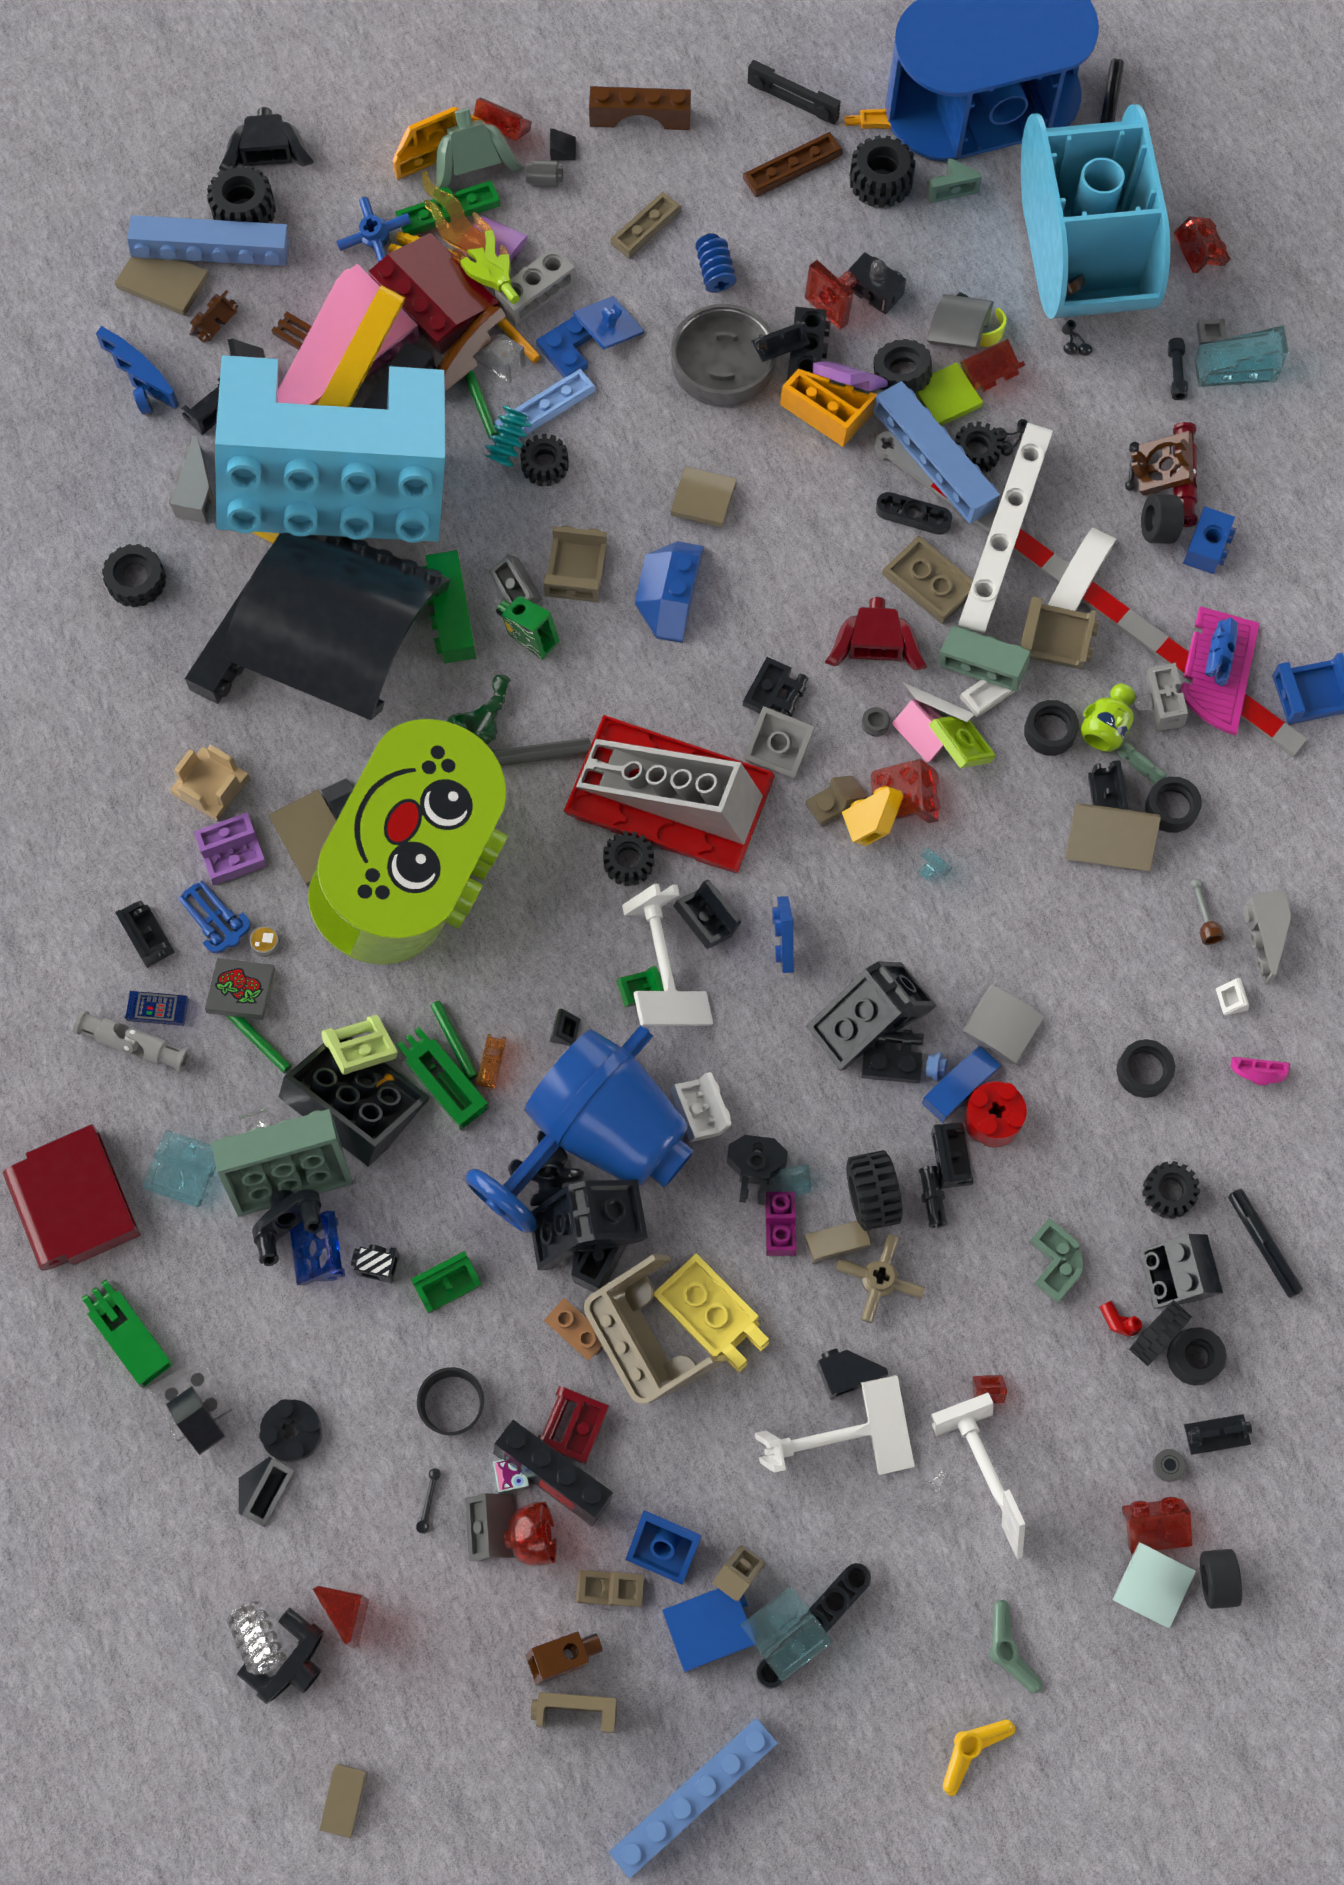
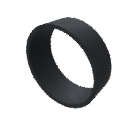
M456 1367L442 1368L430 1374L422 1383L417 1395V1410L420 1418L432 1431L443 1435H457L472 1428L480 1418L484 1407V1393L479 1381L468 1371ZM447 1377H459L470 1382L476 1389L480 1400L479 1412L475 1420L466 1428L455 1432H447L435 1427L428 1419L425 1411V1400L430 1388L439 1380Z

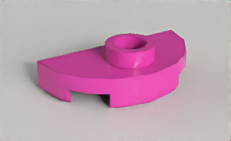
M1232 1057L1230 1067L1235 1073L1251 1080L1257 1085H1268L1269 1083L1282 1082L1288 1078L1290 1063Z

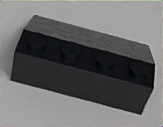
M350 1037L340 1040V1043L352 1040L353 1038ZM324 1043L284 1076L278 1096L302 1116L309 1115L314 1111L329 1109L342 1147L367 1167L391 1146L429 1100L427 1094L385 1062L343 1075L329 1047H326ZM386 1074H390L393 1076L394 1080H387L379 1086H377V1083L380 1080L384 1079V1076Z

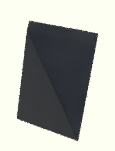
M268 1457L239 1477V1514L265 1527L295 1470Z

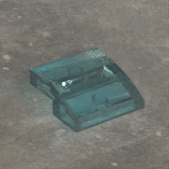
M166 1130L151 1162L143 1189L195 1207L201 1206L209 1178L214 1176L216 1170L212 1145Z
M789 1586L740 1625L780 1681H784L832 1643V1640L816 1617L811 1614L792 1586Z

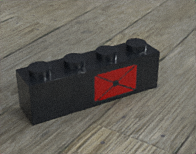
M515 1420L511 1421L494 1443V1455L525 1475L528 1480L592 1527L611 1502L613 1495L611 1490Z

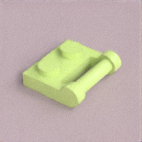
M378 1015L369 1016L366 1021L336 1030L332 1028L322 1030L323 1042L326 1047H329L343 1075L387 1062L397 1057L398 1052ZM369 1031L372 1033L340 1043V1040L346 1038H350Z

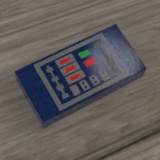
M130 991L125 1019L132 1022L184 1026L189 998L186 995Z

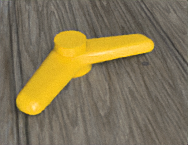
M1005 1719L968 1731H960L956 1734L954 1738L955 1746L942 1786L949 1796H954L958 1792L972 1759L977 1757L982 1749L1013 1735L1016 1730L1014 1724L1010 1720Z

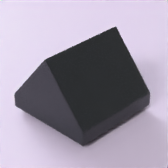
M558 1009L549 1042L571 1046L576 1041L581 1019L564 1009Z

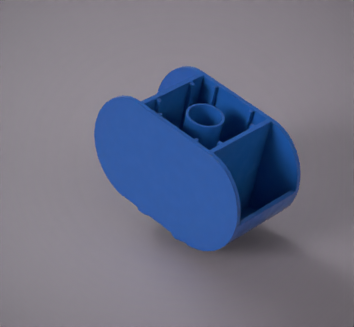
M916 0L901 15L895 33L885 103L886 116L891 124L890 128L894 135L901 140L902 144L906 143L910 151L921 157L935 161H948L949 158L957 160L1021 144L1026 121L1031 114L1039 113L1045 122L1046 128L1070 126L1078 114L1082 98L1081 84L1077 75L1079 66L1092 54L1099 33L1098 17L1091 0Z

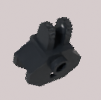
M743 1135L729 1144L727 1164L740 1176L739 1182H742L739 1202L746 1203L749 1194L748 1183L760 1185L757 1201L759 1205H765L766 1188L769 1186L770 1179L785 1171L788 1151L775 1138Z

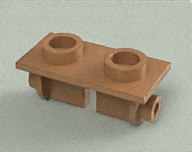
M565 1298L544 1319L553 1330L588 1361L594 1355H598L603 1349L589 1320Z

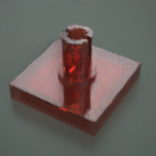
M816 260L809 265L804 298L816 309L827 310L826 318L841 330L848 325L854 294L850 288L857 284L856 277L853 274L851 275L850 271H845L843 275L837 278L822 263Z

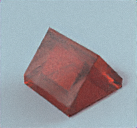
M1002 1375L972 1376L974 1398L989 1393L993 1404L1005 1403L1007 1387Z

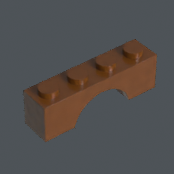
M590 86V127L615 128L618 122L626 117L642 115L657 120L667 130H690L691 90Z

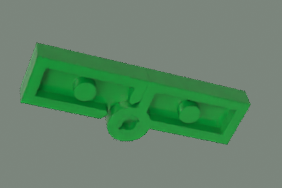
M492 180L459 190L454 196L451 189L446 187L438 188L433 194L434 199L395 211L396 217L406 213L409 214L412 223L400 228L404 233L415 235L500 207L501 204Z

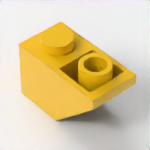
M888 786L878 788L873 792L874 795L866 799L854 801L851 803L850 808L842 812L852 842L868 846L890 833L903 799L902 791Z

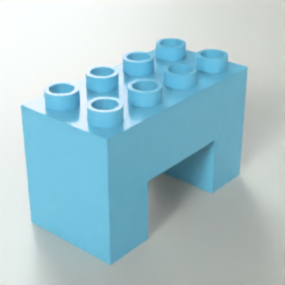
M222 355L215 437L217 530H234L239 533L286 532L295 536H343L356 540L364 538L397 539L411 543L420 541L439 542L445 468L444 370L389 366L387 410L278 403V359Z

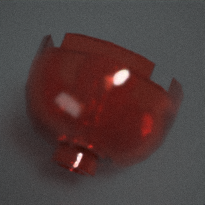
M533 1502L519 1508L514 1512L509 1521V1530L504 1531L506 1548L512 1549L514 1556L520 1562L532 1567L546 1566L556 1562L557 1542L556 1538L552 1539L551 1527H554V1522L546 1502Z

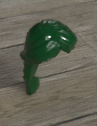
M496 675L492 680V688L495 691V695L490 701L472 712L453 714L448 717L447 722L469 730L486 745L496 740L498 731L494 719L498 711L502 709V705L506 702V690L511 681L506 675Z

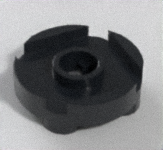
M283 1399L265 1413L260 1424L259 1438L265 1450L275 1459L286 1463L299 1461L311 1456L318 1448L322 1439L321 1421L317 1412L309 1404L296 1399ZM296 1423L298 1435L296 1437L291 1435L289 1439H286L284 1437L286 1434L283 1430L284 1427Z

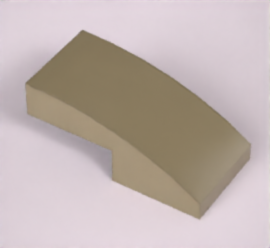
M578 1570L575 1603L642 1607L644 1575Z

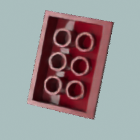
M432 233L387 254L368 271L371 278L379 286L382 285L405 297L402 309L418 325V331L441 355L452 346L470 323L489 306L497 307L500 305L499 301L481 283L473 280L466 274L461 263Z

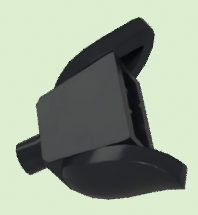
M261 107L257 110V116H247L244 120V125L239 126L232 133L219 170L226 171L229 166L237 168V165H242V163L244 166L292 163V157L302 167L311 165L314 161L306 151L302 138L295 126L288 122H283L281 115L272 114L270 108Z

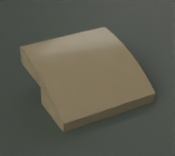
M685 466L670 515L723 527L737 479Z

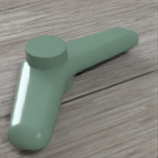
M1005 1600L997 1601L993 1607L992 1647L989 1652L990 1658L995 1664L1001 1665L1031 1693H1037L1043 1689V1683L1018 1655V1648L1012 1641L1009 1604Z

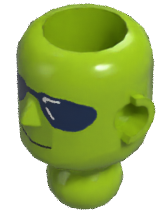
M1118 683L1112 687L1110 697L1100 698L1085 709L1083 713L1085 719L1082 722L1080 734L1088 745L1103 752H1112L1122 745L1126 735L1130 733L1129 730L1134 720L1133 712L1128 707L1136 699V693L1133 688L1126 684Z

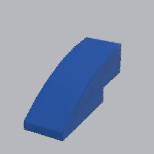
M979 1046L952 1069L923 1098L922 1104L944 1123L960 1106H963L970 1099L971 1094L979 1086L983 1085L1001 1067V1064Z

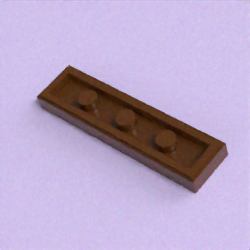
M828 132L743 173V180L754 196L758 197L842 156L843 149L831 132Z

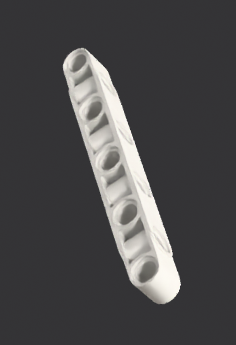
M1031 423L1026 425L958 624L960 627L985 634L1053 433L1051 429ZM1010 503H1016L1018 506H1013ZM994 548H1001L1003 551H997ZM978 593H984L988 597H981Z

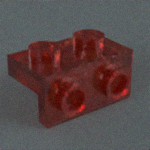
M481 97L476 100L473 116L483 120L486 124L494 125L504 136L517 141L531 130L532 121L523 118L522 115Z
M1189 216L1174 232V236L1192 273H1199L1207 264L1225 266L1231 260L1226 250L1227 247L1220 239L1216 231V225L1210 218Z
M1008 339L960 362L966 377L974 389L982 388L983 392L997 386L996 380L1003 376L1005 381L1019 375L1018 369L1026 366L1024 361L1018 362Z
M1166 1497L1161 1501H1135L1131 1505L1122 1506V1513L1126 1518L1128 1549L1131 1554H1134L1139 1542L1156 1551L1193 1546L1191 1512L1183 1499Z

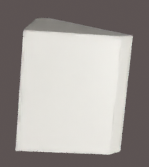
M1241 978L1216 988L1224 1015L1248 1011L1249 1003Z

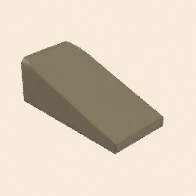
M740 1545L717 1574L713 1584L733 1600L738 1601L762 1570L765 1562L743 1545Z
M335 1764L320 1831L348 1838L352 1837L368 1771Z

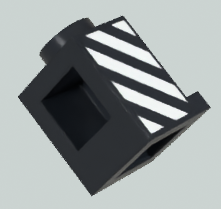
M370 1244L368 1248H355L351 1266H354L357 1276L392 1283L400 1256L397 1248L391 1247L389 1253L386 1252V1248Z

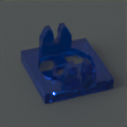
M335 1211L320 1213L323 1223L322 1230H324L325 1235L323 1239L317 1237L316 1233L310 1234L308 1230L305 1231L303 1222L290 1231L297 1285L305 1286L315 1281H335L337 1277L345 1276V1269L342 1268L337 1232L339 1222L335 1216ZM314 1240L316 1251L312 1256L310 1254V1244ZM326 1248L327 1261L321 1268L320 1256L322 1250ZM307 1259L310 1260L311 1268L307 1263Z

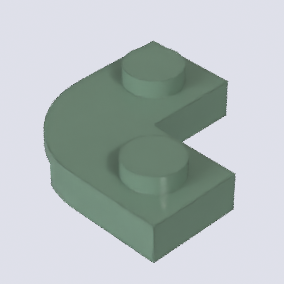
M1048 1218L1029 1243L1052 1261L1034 1285L1058 1304L1080 1277L1083 1270V1258L1079 1249V1243Z

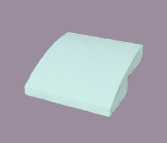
M1139 1542L1113 1600L1170 1629L1196 1570Z

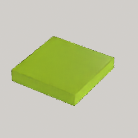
M957 362L932 373L930 383L925 386V389L915 394L919 402L930 410L933 418L940 426L983 406V401Z
M954 716L936 718L929 724L960 769L988 764L996 758L995 753L970 719L965 722Z

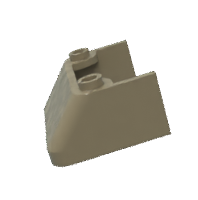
M669 1255L649 1256L592 1293L584 1303V1312L630 1397L639 1404L652 1403L678 1391L728 1361L725 1355L708 1357L699 1364H696L691 1357L685 1355L674 1357L668 1361L640 1309L650 1303L654 1294V1289L648 1275L670 1262L671 1258Z

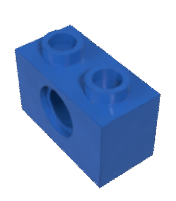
M1204 506L1183 564L1214 574L1218 565L1223 566L1228 554V550L1224 549L1225 544H1231L1237 529L1232 527L1235 516ZM1207 539H1211L1216 543H1211Z

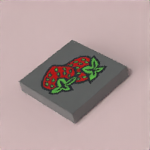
M217 958L206 1001V1013L263 1020L275 972L274 965Z

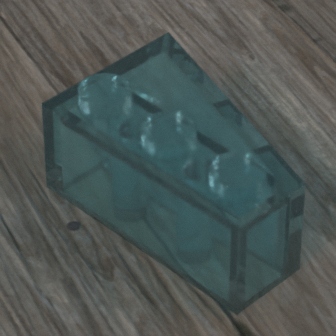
M1284 325L1199 345L1194 358L1198 387L1276 382L1289 353Z

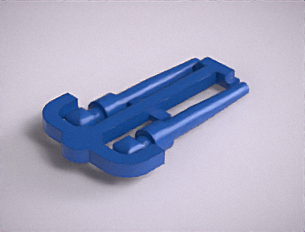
M203 881L193 884L178 898L202 928L203 934L210 939L205 940L203 945L211 953H221L228 947L238 946L241 941L240 938L250 930L251 923L244 912L236 919L237 916L234 912L229 910ZM202 888L218 908L215 912L211 910L197 893L199 889ZM191 895L208 914L205 920L186 900ZM221 914H223L224 920L231 924L234 931L230 932L218 918ZM213 921L224 933L225 941H223L219 934H216L217 931L213 926L208 924Z

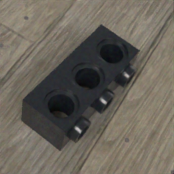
M805 307L795 308L794 324L796 321L806 323L808 331L805 334L810 345L790 352L787 380L798 369L813 373V364L821 362V359H827L828 343H823L824 336L829 337L831 321L826 320L827 310Z

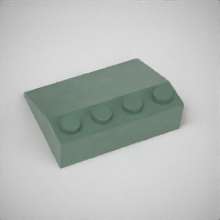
M329 1109L314 1111L306 1116L286 1119L274 1125L254 1128L246 1133L226 1136L221 1140L211 1142L217 1173L238 1217L271 1208L270 1197L280 1190H290L296 1193L301 1190L310 1189L320 1194L353 1184L339 1135Z

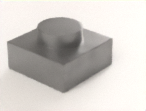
M1225 319L1198 320L1196 327L1199 348L1226 346Z

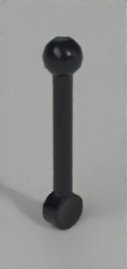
M1132 442L1129 446V451L1131 453L1139 451L1140 444ZM1132 457L1128 481L1125 483V489L1128 491L1135 489V483L1133 482L1134 471L1131 467V463L1135 461Z
M437 1468L429 1471L430 1483L422 1518L416 1525L419 1533H426L429 1529L427 1523L436 1480L441 1476L440 1470Z

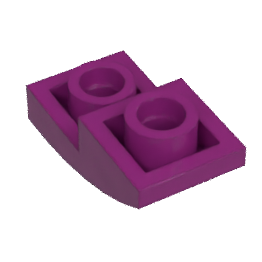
M766 1192V1256H796L795 1192Z

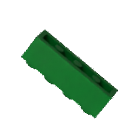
M458 550L425 555L427 565L422 566L423 568L437 570L442 573V576L450 578L448 589L438 597L433 596L428 602V606H434L435 613L430 614L432 630H438L439 634L438 638H434L436 653L442 654L444 664L476 659Z

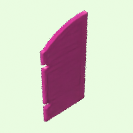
M1199 607L1195 627L1203 630L1202 633L1193 632L1184 678L1192 681L1191 684L1182 683L1180 693L1183 692L1185 703L1201 719L1223 732L1236 736L1259 623L1209 608ZM1227 618H1233L1238 623L1237 644L1228 682L1226 685L1220 686L1215 683V676L1209 677L1205 674L1212 636L1218 622Z

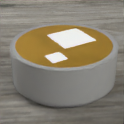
M260 926L251 933L250 945L256 954L269 956L277 951L280 940L273 928Z

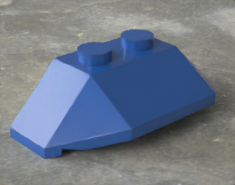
M677 541L645 555L635 598V606L651 628L655 638L683 643L704 546Z

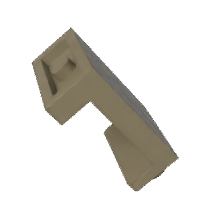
M568 525L554 526L548 572L544 577L545 596L599 602L607 551V533L594 528L584 530Z
M1032 596L1020 646L1030 651V659L1082 670L1085 662H1091L1094 646H1090L1091 636L1096 637L1100 620H1095L1097 611L1091 610L1090 614L1046 605L1042 604L1043 598Z
M539 1692L538 1699H532L531 1719L536 1720V1727L545 1728L548 1709L602 1712L601 1732L615 1733L618 1700L617 1698Z

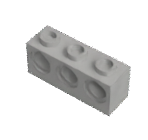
M554 247L549 252L541 254L528 267L520 269L517 275L511 278V285L520 297L516 304H511L503 292L499 293L495 290V298L500 303L497 307H501L505 315L515 325H518L575 283V267Z

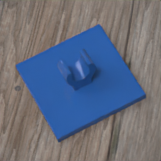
M614 296L573 311L575 318L603 350L644 334L641 326Z

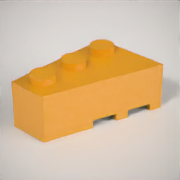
M798 369L782 386L780 405L844 447L874 414L873 407L877 394L870 392L868 395L854 390V386L846 384L843 387L831 383L829 378Z

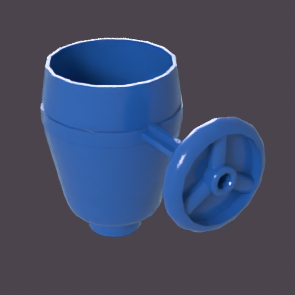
M640 1025L623 1046L620 1047L590 1029L579 1037L558 1059L534 1090L524 1109L546 1136L504 1185L480 1169L469 1170L465 1175V1181L468 1186L490 1209L524 1233L534 1232L538 1227V1221L517 1196L559 1147L620 1180H638L639 1186L652 1178L665 1188L690 1159L694 1150L682 1141L687 1132V1121L643 1066L635 1059L653 1038L649 1030Z

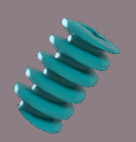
M503 405L502 408L508 415L498 416L504 424L494 425V429L499 435L489 436L495 444L485 445L490 455L484 456L505 466L514 467V463L509 457H518L519 454L514 447L523 446L518 437H527L528 434L522 428L531 427L532 424L527 420L529 416Z

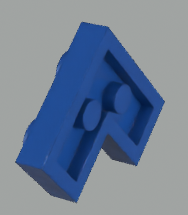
M573 316L538 338L536 346L562 377L565 378L579 368L582 371L588 369V362L576 348L593 337Z
M781 896L777 897V907H772L775 937H780V945H775L776 963L781 962L783 973H794L793 917L789 897Z

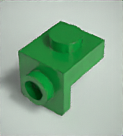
M652 966L644 972L620 977L616 980L625 1008L636 1005L634 992L664 991L661 974L658 972L657 966Z

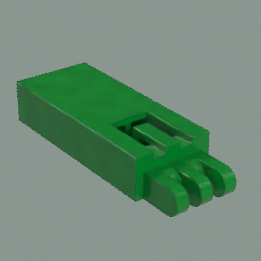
M418 1027L414 1031L421 1040L417 1042L409 1034L405 1039L412 1047L407 1049L401 1041L396 1046L406 1057L407 1067L461 1131L489 1109L488 1102L434 1038L430 1040L423 1030ZM432 1056L445 1070L441 1074L438 1073L436 1078L430 1073L437 1068L430 1060Z
M105 1279L101 1284L107 1291L106 1294L103 1295L95 1287L91 1290L97 1298L94 1303L87 1294L82 1296L81 1299L90 1310L87 1315L137 1384L144 1388L174 1364L120 1291L116 1292L107 1279ZM117 1307L126 1321L115 1329L105 1315L107 1314L110 1320L115 1323L120 1319L113 1310Z

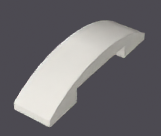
M1092 527L1071 560L1048 605L1077 611L1088 587L1116 542V538Z

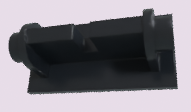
M796 321L794 325L763 336L761 334L759 338L751 340L761 362L810 345L805 334L808 331L806 323H800L799 321Z
M1244 1414L1184 1424L1191 1455L1251 1445L1249 1434H1252V1426L1249 1421H1245Z

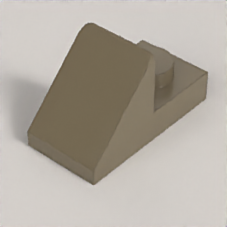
M853 776L833 777L830 780V786L807 799L805 805L821 827L840 816L844 810L850 808L851 803L868 797Z

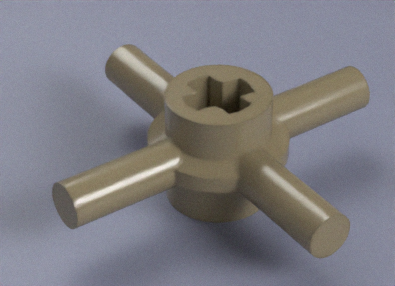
M888 1234L880 1260L873 1261L866 1267L840 1258L838 1260L835 1270L861 1278L864 1288L869 1292L861 1320L864 1322L873 1323L880 1297L887 1296L894 1290L922 1299L925 1287L899 1279L895 1267L891 1264L899 1241V1237ZM878 1273L884 1274L885 1281H883V1284L876 1283Z

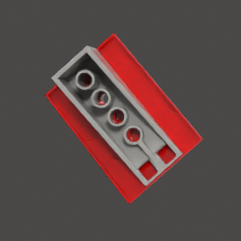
M603 715L591 743V748L586 755L566 803L564 812L579 821L608 829L616 834L623 835V831H628V835H632L633 831L638 832V837L644 835L646 842L650 841L652 845L659 846L661 849L738 874L775 775L772 771Z

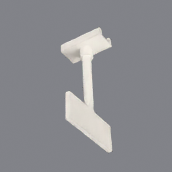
M653 884L622 905L624 916H645L646 921L650 922L664 991L634 992L641 1026L713 1025L706 991H677L675 989L661 919L663 918L661 907L680 896L677 885H671L660 892L659 884Z
M894 1375L861 1383L868 1422L865 1424L794 1440L790 1438L780 1439L768 1431L755 1433V1439L766 1445L764 1449L766 1456L759 1457L760 1464L774 1473L786 1470L784 1458L793 1456L794 1452L871 1436L879 1475L915 1467L898 1376Z
M989 1393L933 1413L932 1419L934 1423H932V1428L936 1437L959 1428L962 1437L967 1438L992 1495L1002 1510V1528L1016 1559L1022 1558L1025 1522L1010 1489L1004 1491L978 1435L980 1430L976 1422L993 1415V1401Z

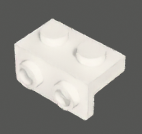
M711 1072L705 1073L700 1079L674 1084L670 1088L678 1111L687 1121L688 1128L686 1133L690 1142L720 1136L731 1126L730 1113L723 1103L719 1085L714 1080Z

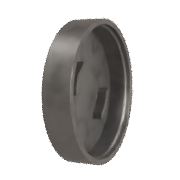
M713 304L692 312L679 324L672 339L671 364L677 382L692 397L712 405H735L754 398L770 382L775 370L776 358L761 362L751 340L759 338L761 334L764 336L772 333V330L758 314L734 304Z

